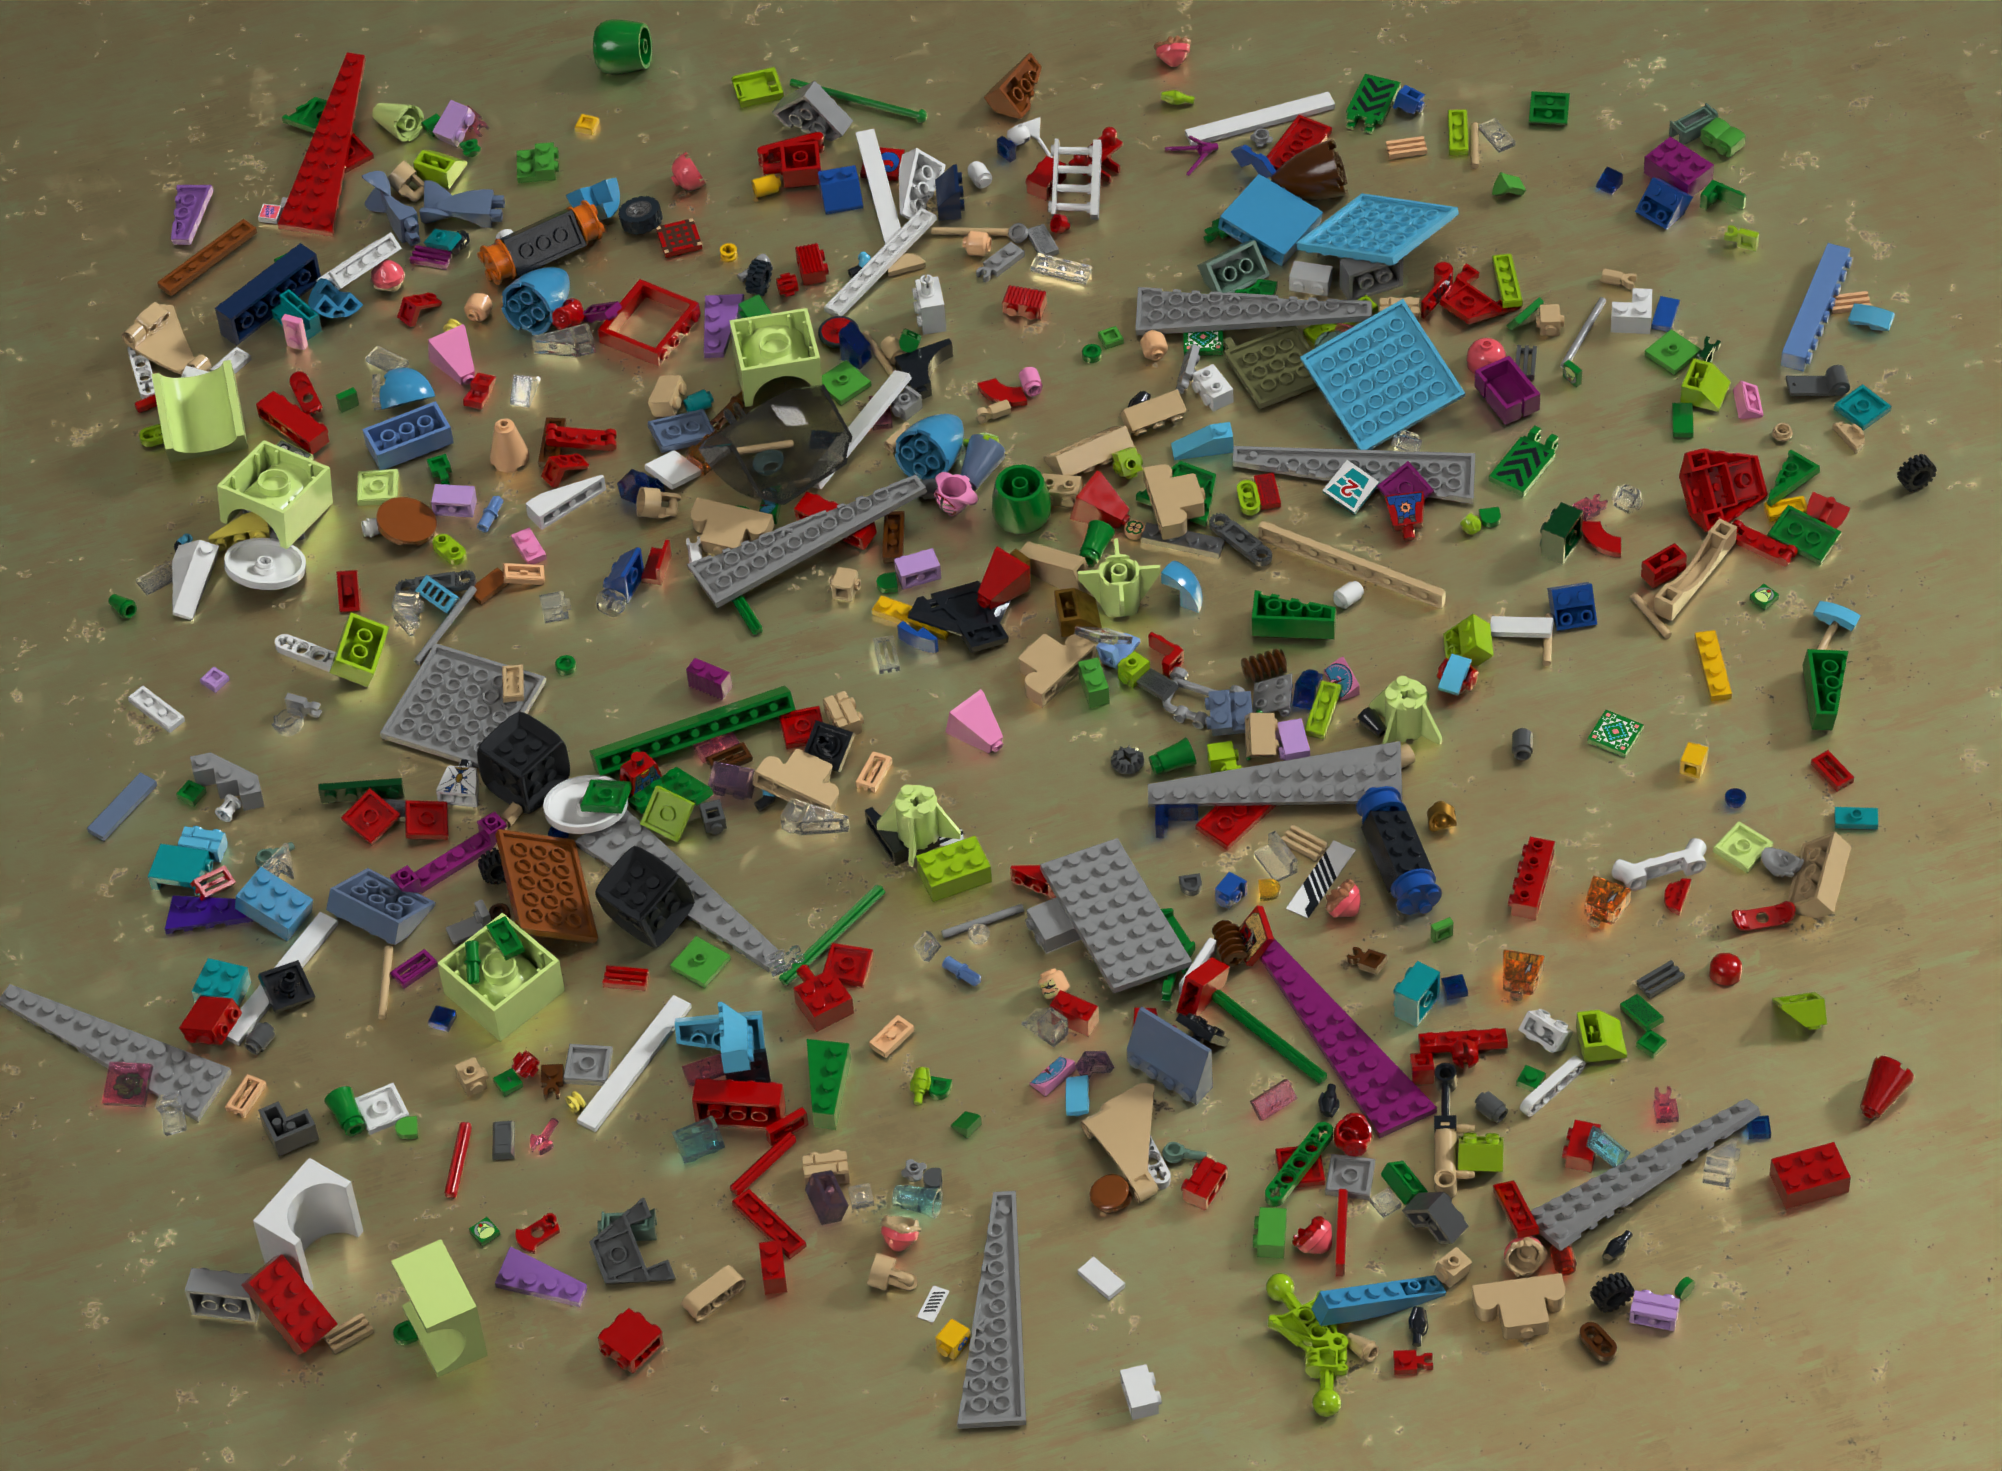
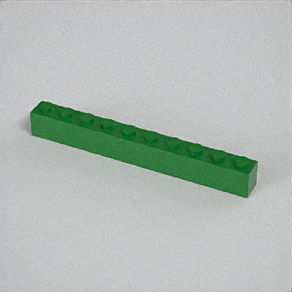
M784 685L590 750L589 752L594 769L601 776L619 770L624 763L631 759V755L634 752H646L651 758H655L795 711L796 709L791 691Z

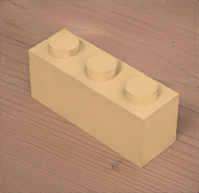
M1177 389L1123 409L1120 416L1129 434L1140 436L1146 433V430L1153 427L1155 430L1163 427L1165 422L1171 421L1175 423L1180 421L1187 410Z

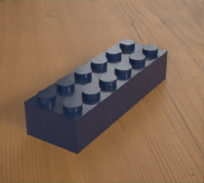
M300 243L237 292H234L224 302L220 303L215 308L221 335L237 346L273 318L272 309L281 304L280 294L290 289L300 298L312 289L317 283L316 280L321 277L316 253Z

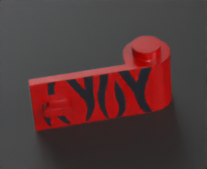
M1440 262L1434 266V288L1421 301V318H1426L1440 302L1441 297L1449 286L1453 284V267L1450 263Z

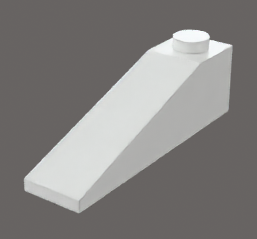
M595 476L539 494L525 503L527 516L543 530L606 490L604 476Z

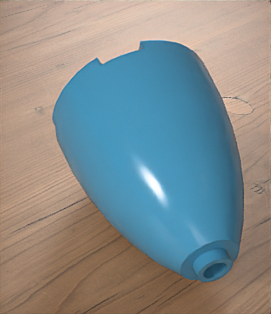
M547 267L533 270L513 281L502 292L503 306L501 308L507 321L518 331L522 328L530 331L532 335H540L546 332L553 324L552 313L556 308L563 307L565 300L568 299L570 289L569 275L561 268Z
M937 414L924 418L905 430L896 440L895 459L901 470L908 477L917 475L920 479H934L941 472L948 473L961 451L964 438L962 420L953 414Z

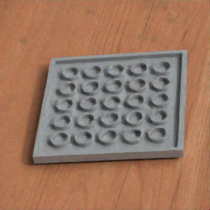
M435 643L381 730L380 736L382 739L459 763L461 760L466 759L471 761L472 767L479 768L477 750L481 742L514 713L520 711L528 714L546 684V677L524 670V701L504 703L502 666L509 665Z

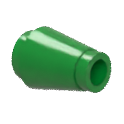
M117 594L110 596L108 603L122 618H131L136 614L137 606L133 600Z

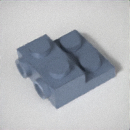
M1229 689L1208 691L1209 697L1205 698L1206 710H1210V716L1206 717L1207 729L1212 730V735L1245 733V716L1253 713L1251 691L1230 693Z

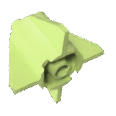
M1115 538V555L1108 556L1103 564L1101 562L1099 570L1078 571V580L1101 604L1108 617L1133 616L1138 612L1141 600L1160 575V565L1139 566L1138 562L1129 559L1128 555L1119 554L1118 538Z
M1399 676L1370 702L1369 707L1375 709L1377 714L1385 717V727L1387 729L1382 744L1395 742L1396 740L1406 742V739L1412 738L1414 741L1421 736L1439 745L1442 743V736L1426 706L1429 700V693L1427 688L1420 682L1406 676Z
M904 785L876 824L877 830L898 832V838L909 848L908 862L909 866L912 867L917 849L928 848L927 845L932 842L934 844L939 837L961 838L959 828L937 803L934 789L922 785Z

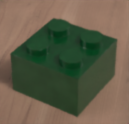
M1562 502L1557 509L1554 508L1552 510L1548 522H1544L1540 529L1542 539L1539 546L1541 547L1542 557L1562 565L1582 538V510Z

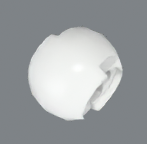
M1020 124L1009 129L1006 137L1010 145L1017 147L1028 142L1031 134L1027 126Z

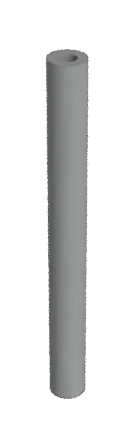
M1022 904L942 930L941 933L945 939L1022 913L1024 908Z

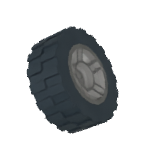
M650 196L634 197L626 201L619 208L618 215L622 228L630 234L650 232L656 229L662 223L661 220H663L658 200Z

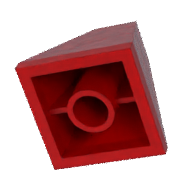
M1097 470L1076 496L1070 519L1088 524L1092 520H1100L1106 522L1112 528L1119 529L1130 521L1131 516L1128 515L1130 511L1128 506L1103 474Z
M997 546L978 590V604L983 608L993 609L1028 592L1031 589L1030 566Z

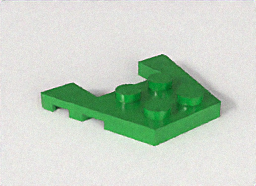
M1179 461L1171 467L1172 477L1194 473L1200 488H1204L1206 497L1204 500L1205 515L1192 518L1190 521L1206 527L1216 484V474ZM1146 489L1136 494V501L1152 506Z

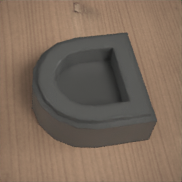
M1200 873L1179 876L1182 893L1187 896H1195L1202 890Z

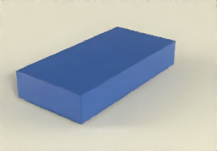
M1660 296L1651 329L1666 332L1672 329L1680 304L1679 299Z

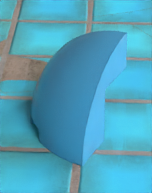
M617 178L606 179L593 186L580 188L567 194L566 197L573 208L581 205L582 200H586L590 205L594 204L598 212V220L607 219L616 213L620 203Z
M323 278L317 281L308 299V305L312 310L329 318L350 316L363 306L352 293L339 291L331 282Z
M407 367L388 371L384 375L386 379L385 384L380 387L381 409L395 408L410 402L423 401L435 397L433 388L428 380L418 371Z
M1178 561L1170 562L1161 572V583L1180 590L1181 607L1199 613L1203 603V595L1197 577Z

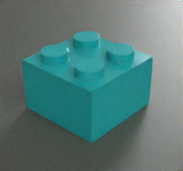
M208 958L191 991L194 1003H196L200 996L233 998L238 1007H240L251 984L248 967Z
M1419 961L1413 967H1409L1403 981L1398 982L1393 990L1395 994L1393 1002L1394 1016L1418 1027L1439 999L1440 972Z

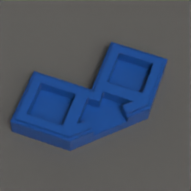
M1247 145L1236 147L1231 151L1241 167L1252 164L1257 173L1265 178L1271 177L1276 172L1265 155L1254 153L1252 148Z

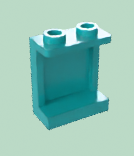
M160 844L148 874L150 887L152 890H159L161 884L193 888L195 895L200 896V893L197 894L195 892L196 887H192L190 883L194 879L211 872L213 860H211L208 850ZM207 881L200 883L201 886L207 884Z

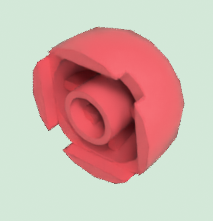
M685 152L673 162V176H671V179L676 187L680 185L684 190L694 191L706 185V182L704 180L700 182L699 179H703L690 157L687 158L689 155Z
M1492 338L1476 340L1467 352L1466 361L1468 369L1475 374V370L1505 358L1506 352L1504 347Z

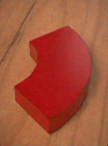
M996 378L977 383L980 393L991 402L1008 400L1011 407L1028 405L1021 387L1005 386Z
M1601 521L1582 522V536L1587 544H1591L1602 554L1621 557V537L1612 536L1602 528Z

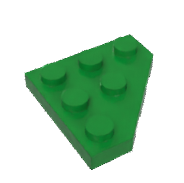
M675 767L643 790L635 793L634 796L628 799V804L639 813H645L655 786L663 787L694 802V806L699 805L714 794L711 787L680 768Z

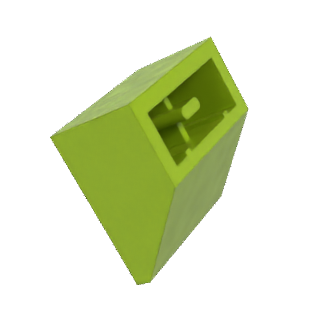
M422 150L413 162L414 169L417 171L416 175L422 181H433L447 189H450L468 164L467 161L430 150Z
M1693 358L1681 386L1680 403H1692V406L1719 412L1731 381L1713 363Z
M1471 614L1443 633L1445 657L1448 659L1451 654L1472 659L1471 666H1479L1494 656L1490 623L1475 614Z
M1601 1010L1577 1012L1576 1030L1582 1058L1585 1063L1627 1058L1619 1019Z
M1471 1132L1463 1133V1136H1459L1458 1170L1503 1172V1137H1499V1134L1487 1133L1486 1137L1477 1136L1476 1133Z

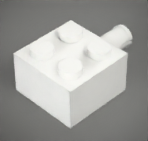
M929 274L925 278V275H923L920 279L915 280L916 288H912L913 298L917 300L913 302L915 313L919 314V316H916L918 328L922 327L923 335L945 332V306L938 276L932 277Z

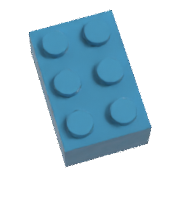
M263 867L256 871L236 895L235 900L236 910L285 941H288L307 919L313 907L312 898Z

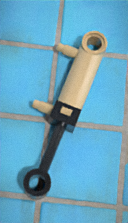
M1441 1063L1437 1065L1434 1072L1436 1088L1441 1092V1115L1434 1116L1435 1192H1445L1452 1199L1457 1194V1179L1475 1178L1474 1171H1457V1133L1474 1132L1475 1126L1457 1124L1456 1115H1450V1093L1457 1088L1456 1068L1452 1064Z

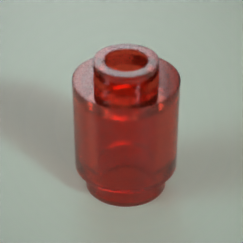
M1571 1244L1561 1251L1555 1246L1550 1248L1554 1268L1558 1273H1562V1276H1567L1576 1271L1577 1262Z

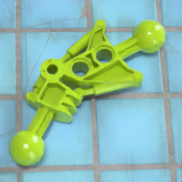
M1274 1274L1266 1283L1268 1296L1275 1301L1283 1302L1290 1312L1283 1315H1270L1268 1317V1327L1281 1333L1295 1346L1301 1347L1306 1351L1305 1372L1312 1378L1320 1379V1390L1315 1393L1312 1400L1314 1411L1319 1416L1332 1417L1338 1413L1341 1407L1339 1394L1334 1391V1380H1336L1337 1376L1347 1375L1348 1339L1344 1334L1337 1332V1324L1320 1326L1311 1308L1320 1291L1317 1292L1315 1299L1301 1305L1293 1294L1294 1283L1292 1278L1287 1274Z

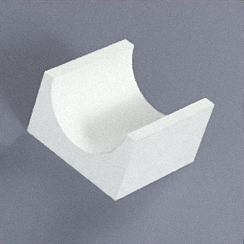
M311 1158L300 1167L253 1220L264 1263L266 1264L273 1257L283 1254L311 1291L313 1284L304 1254L308 1246L315 1240L328 1234L346 1233L359 1237L363 1233L351 1181Z

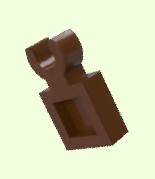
M1353 947V954L1355 956L1347 955L1348 963L1358 964L1359 969L1378 975L1388 962L1386 954L1368 949L1365 953L1362 952L1361 948Z
M563 1064L541 1065V1087L544 1088L545 1100H548V1095L552 1092L556 1094V1099H560L559 1087L564 1085Z

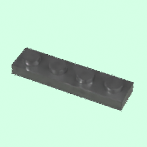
M1146 523L1141 536V543L1219 559L1225 539L1187 531L1183 536L1163 540L1158 525Z

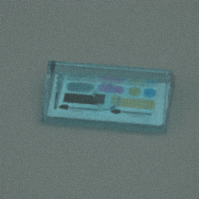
M1596 1126L1591 1128L1586 1146L1613 1168L1624 1163L1630 1152L1601 1128Z

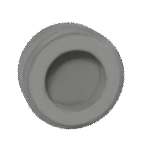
M1016 223L1010 227L1008 236L1013 242L1021 243L1027 238L1028 229L1024 224Z

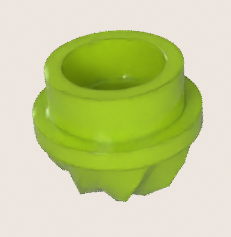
M1472 513L1467 515L1460 523L1463 527L1462 530L1468 534H1476L1481 529L1479 517L1474 516Z

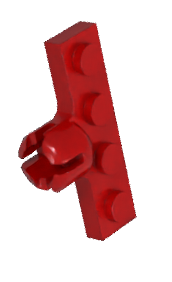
M1506 1028L1418 1034L1420 1053L1449 1052L1452 1054L1453 1063L1461 1069H1464V1063L1468 1064V1069L1476 1065L1479 1060V1050L1508 1048Z

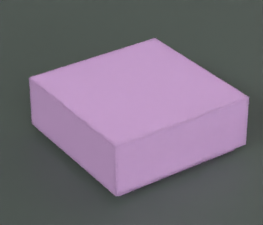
M212 667L200 678L201 684L215 693L230 680L227 674L216 667Z

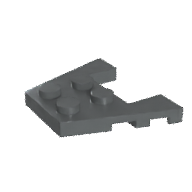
M641 1198L615 1222L589 1241L605 1284L672 1281L676 1279L669 1260L646 1268L633 1235L631 1225L652 1217L645 1198Z

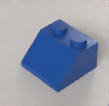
M855 165L818 171L819 189L826 214L863 208L860 183Z
M636 547L622 554L618 561L614 562L610 575L603 582V588L606 590L605 595H609L608 598L627 604L631 600L642 580L641 577L644 571L641 548Z

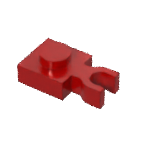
M1416 1350L1393 1351L1394 1375L1417 1374V1368L1433 1370V1363L1425 1362L1426 1360H1432L1433 1354L1424 1353L1421 1356H1417Z

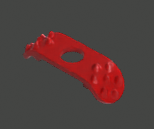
M303 371L294 372L290 376L289 383L302 411L306 414L316 415L317 411L321 412L323 406L309 377ZM312 395L313 399L310 402H303L305 396Z
M1785 901L1769 907L1750 910L1735 909L1732 911V920L1739 930L1752 931L1785 925L1793 920L1796 910L1792 902ZM1759 913H1764L1768 916L1769 920L1766 923H1760L1757 921L1756 916Z

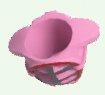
M941 472L935 477L938 487L934 492V497L939 508L949 516L958 515L968 505L977 504V494L972 490L969 482L970 479L967 476Z

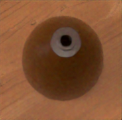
M1333 139L1318 143L1301 151L1287 160L1271 176L1272 182L1285 188L1295 196L1302 198L1304 201L1327 200L1349 194L1348 189L1345 190L1344 185L1348 184L1341 156L1334 149L1337 148V145Z

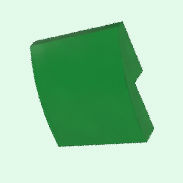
M1532 91L1529 123L1567 125L1570 93Z

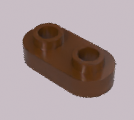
M1587 1322L1581 1326L1579 1333L1580 1341L1598 1360L1609 1362L1616 1357L1617 1345L1600 1325L1594 1322Z

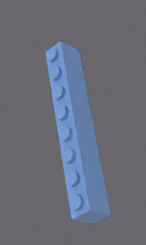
M1827 244L1783 348L1781 366L1804 372L1806 365H1810L1813 357L1812 350L1816 351L1819 339L1817 338L1818 336L1822 337L1824 331L1823 324L1829 320V309H1833L1836 298L1833 297L1834 295H1839L1841 290L1840 283L1845 281L1846 269L1851 267L1853 257H1850V248Z

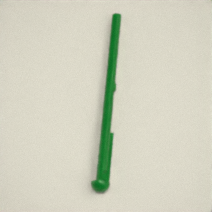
M796 79L790 80V86L796 88L809 84ZM822 87L831 97L916 118L918 123H924L927 120V112L924 109L916 112Z

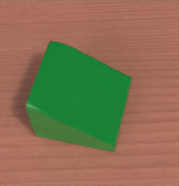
M965 1111L951 1124V1127L968 1138L982 1125L981 1116Z

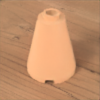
M500 419L494 425L490 462L498 471L505 473L516 472L522 465L523 467L527 465L529 450L513 421L510 419Z

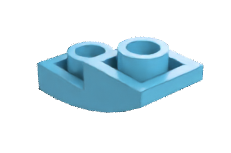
M1854 304L1848 321L1852 325L1869 326L1871 330L1889 331L1895 314L1894 312L1874 306Z
M1820 601L1813 612L1814 616L1829 626L1833 621H1836L1840 626L1850 631L1854 629L1861 616L1846 607L1825 601Z
M1451 654L1440 680L1438 690L1458 696L1472 659Z
M1088 1075L1066 1078L1067 1116L1089 1114Z

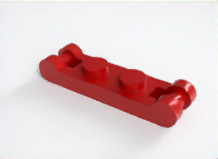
M814 132L760 146L757 149L759 166L763 167V163H773L781 160L780 144L818 141L819 153H822L825 150L823 134L821 132Z
M549 423L545 426L547 434L545 443L548 446L614 451L617 448V442L615 441L617 434L616 430L612 428L594 430L560 427L554 423Z
M1734 520L1732 525L1737 526V533L1742 535H1736V545L1780 566L1787 567L1791 562V558H1794L1798 553V549L1794 545L1781 543L1745 526L1740 520Z

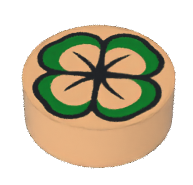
M1139 520L1128 521L1124 526L1125 536L1132 540L1140 539L1145 528L1144 524Z

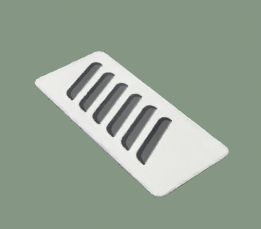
M933 1286L917 1317L934 1322L949 1290Z

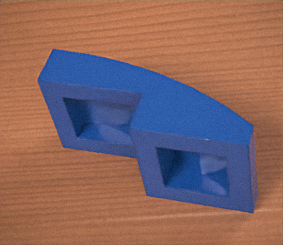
M904 621L897 625L898 638L904 643L930 653H937L939 651L938 638L924 627L916 631Z

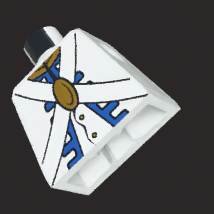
M466 759L461 760L459 766H448L436 789L438 801H445L447 805L478 807L479 778L477 769L472 767L471 761Z

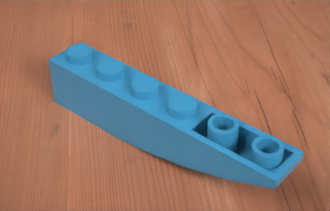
M1436 1275L1320 1291L1311 1309L1320 1326L1360 1321L1402 1311L1445 1296L1446 1291Z

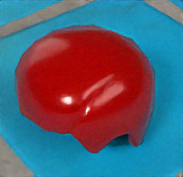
M1719 953L1711 960L1709 976L1716 984L1722 986L1734 985L1741 979L1742 962L1736 955L1731 953Z

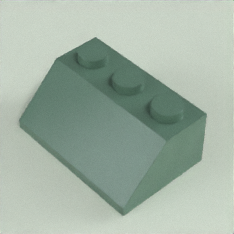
M1255 240L1246 241L1197 265L1204 283L1212 292L1235 293L1236 289H1244L1256 283L1258 279L1270 276Z

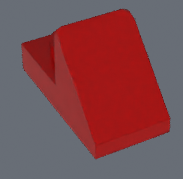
M358 570L337 571L339 611H360L361 588H359Z
M1432 1052L1410 1054L1412 1082L1415 1085L1434 1084L1435 1069Z

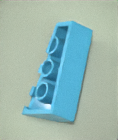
M718 1002L720 1048L724 1073L750 1070V1062H754L753 1028L748 1026L747 1018L725 1003Z
M762 1010L738 1012L747 1018L748 1026L753 1028V1049H764ZM718 1014L675 1018L676 1043L721 1051Z

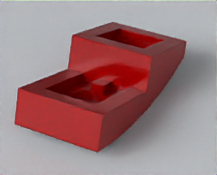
M477 373L471 381L470 391L463 399V406L482 410L493 390L496 376Z

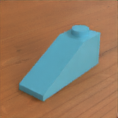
M1230 422L1210 424L1172 442L1171 447L1174 460L1233 453V433Z

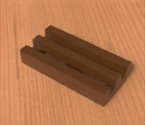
M744 742L706 757V762L710 765V769L713 770L715 776L753 761V757Z

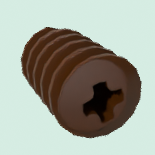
M1273 649L1272 654L1266 651L1264 656L1259 653L1256 658L1250 656L1249 660L1246 658L1241 659L1242 671L1246 680L1250 677L1253 682H1256V675L1263 680L1264 673L1271 678V671H1274L1278 676L1279 669L1287 673V662L1282 649H1280V652L1277 649Z
M1222 920L1213 926L1212 934L1214 939L1217 940L1221 961L1231 968L1244 963L1248 959V953L1246 952L1239 926L1232 924L1229 920Z

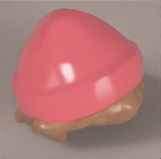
M1169 36L1167 41L1155 43L1154 49L1156 50L1157 57L1168 66L1177 67L1184 62L1190 53L1191 40L1187 37L1180 38L1175 36L1173 38Z
M1346 879L1337 889L1331 890V895H1326V911L1334 918L1354 917L1360 910V890L1352 879Z

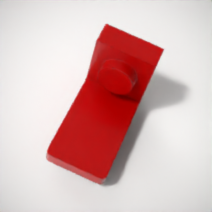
M429 292L403 297L397 318L409 327L416 326L421 309L441 306L442 301L436 298L435 294Z
M579 454L550 456L541 477L552 488L559 487L565 471L588 469L589 464Z
M1150 632L1148 634L1149 647L1165 656L1162 660L1163 675L1170 678L1174 667H1181L1184 664V650L1179 645L1167 641L1163 636Z

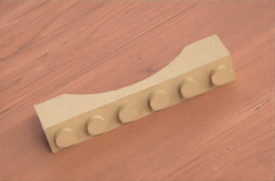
M1719 518L1709 530L1702 546L1688 567L1675 580L1666 583L1655 596V614L1670 621L1676 617L1736 543L1737 526Z

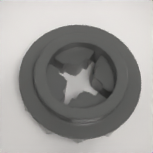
M1129 745L1127 748H1123L1120 746L1119 750H1114L1111 756V765L1114 770L1121 774L1136 773L1144 765L1143 752H1140L1138 747L1131 748ZM1124 756L1131 758V763L1124 759Z

